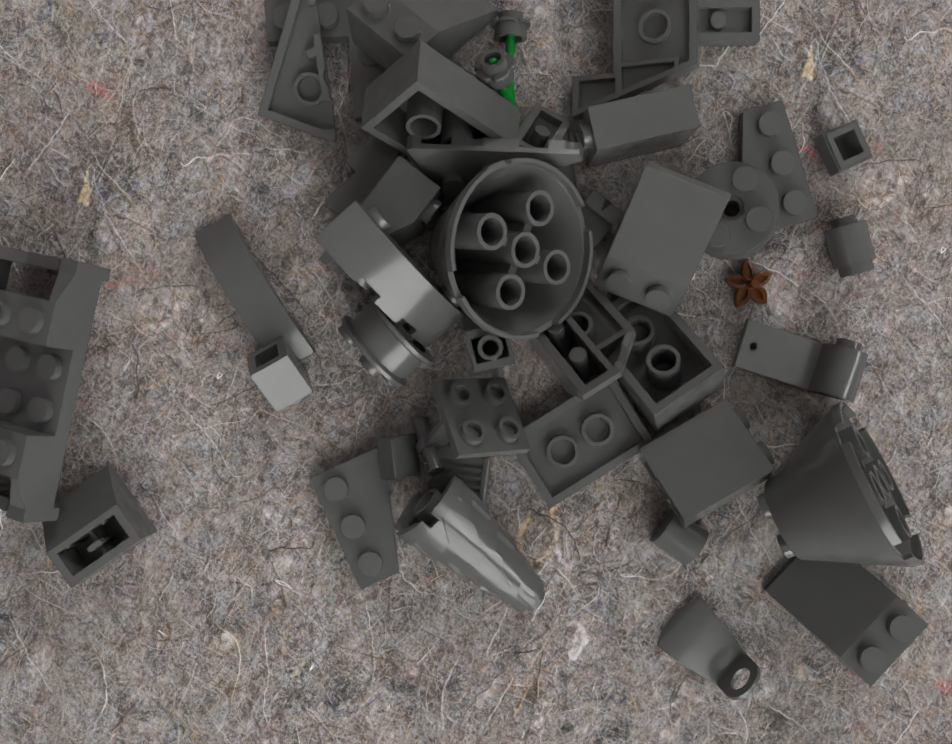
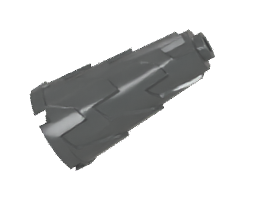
M453 469L444 470L429 480L426 484L432 489L425 495L420 491L415 494L397 521L395 529L398 532L396 534L433 561H439L466 582L472 581L486 593L500 598L515 610L520 612L535 610L544 599V583L537 576L533 567L522 553L515 547L511 536L491 517L489 508Z

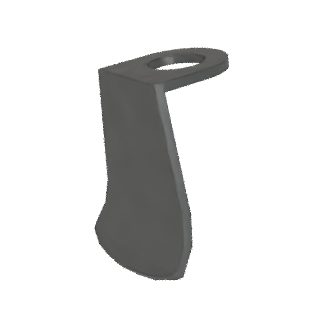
M702 598L688 602L671 617L662 630L657 647L717 685L730 699L739 700L746 697L758 684L760 678L759 666L746 654ZM744 671H750L748 682L742 688L734 689L733 683L736 677Z

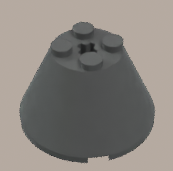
M512 158L496 162L479 172L466 185L452 204L443 211L430 236L429 251L426 257L427 264L432 271L436 272L467 316L483 330L498 337L513 340L539 337V333L553 325H560L566 320L577 306L586 288L592 266L593 235L592 230H586L580 208L585 206L573 183L561 171L546 162L532 158Z
M839 402L833 405L765 482V493L757 497L763 514L767 519H774L780 532L777 535V540L783 554L788 559L797 556L801 560L899 567H916L924 564L925 557L918 534L911 535L905 520L911 514L876 444L865 427L857 430L849 419L856 415L846 403Z

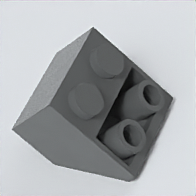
M111 464L57 500L60 510L56 521L42 522L46 553L71 588L91 578L158 531Z

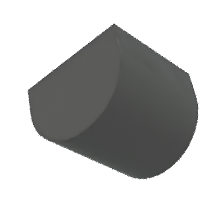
M856 119L825 132L814 139L830 177L873 157Z
M670 509L649 540L683 564L688 565L699 555L705 546L709 532L696 522L683 528L672 509Z

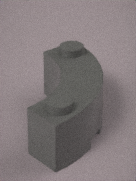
M354 201L318 233L315 239L353 281L356 280L365 290L372 287L377 292L371 297L373 302L395 323L399 322L403 326L408 324L411 327L407 331L409 335L422 345L429 347L462 319L465 314L458 307V302L446 286L441 287L389 235L386 230L391 227V224L374 205L367 209L357 201Z

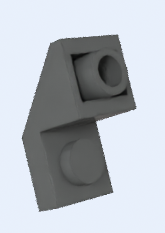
M459 305V308L465 314L462 322L474 373L516 364L510 339L498 337L483 330L467 316Z

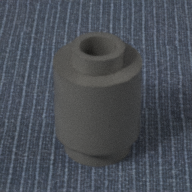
M853 214L829 221L831 230L824 231L823 233L833 269L838 268L840 278L873 270L872 259L876 258L866 220L857 222L856 216Z

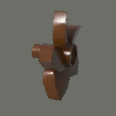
M744 259L741 265V275H732L723 279L727 285L738 289L734 294L735 307L748 303L750 299L755 303L767 304V292L761 286L768 283L772 273L764 271L755 274L754 267L748 259Z

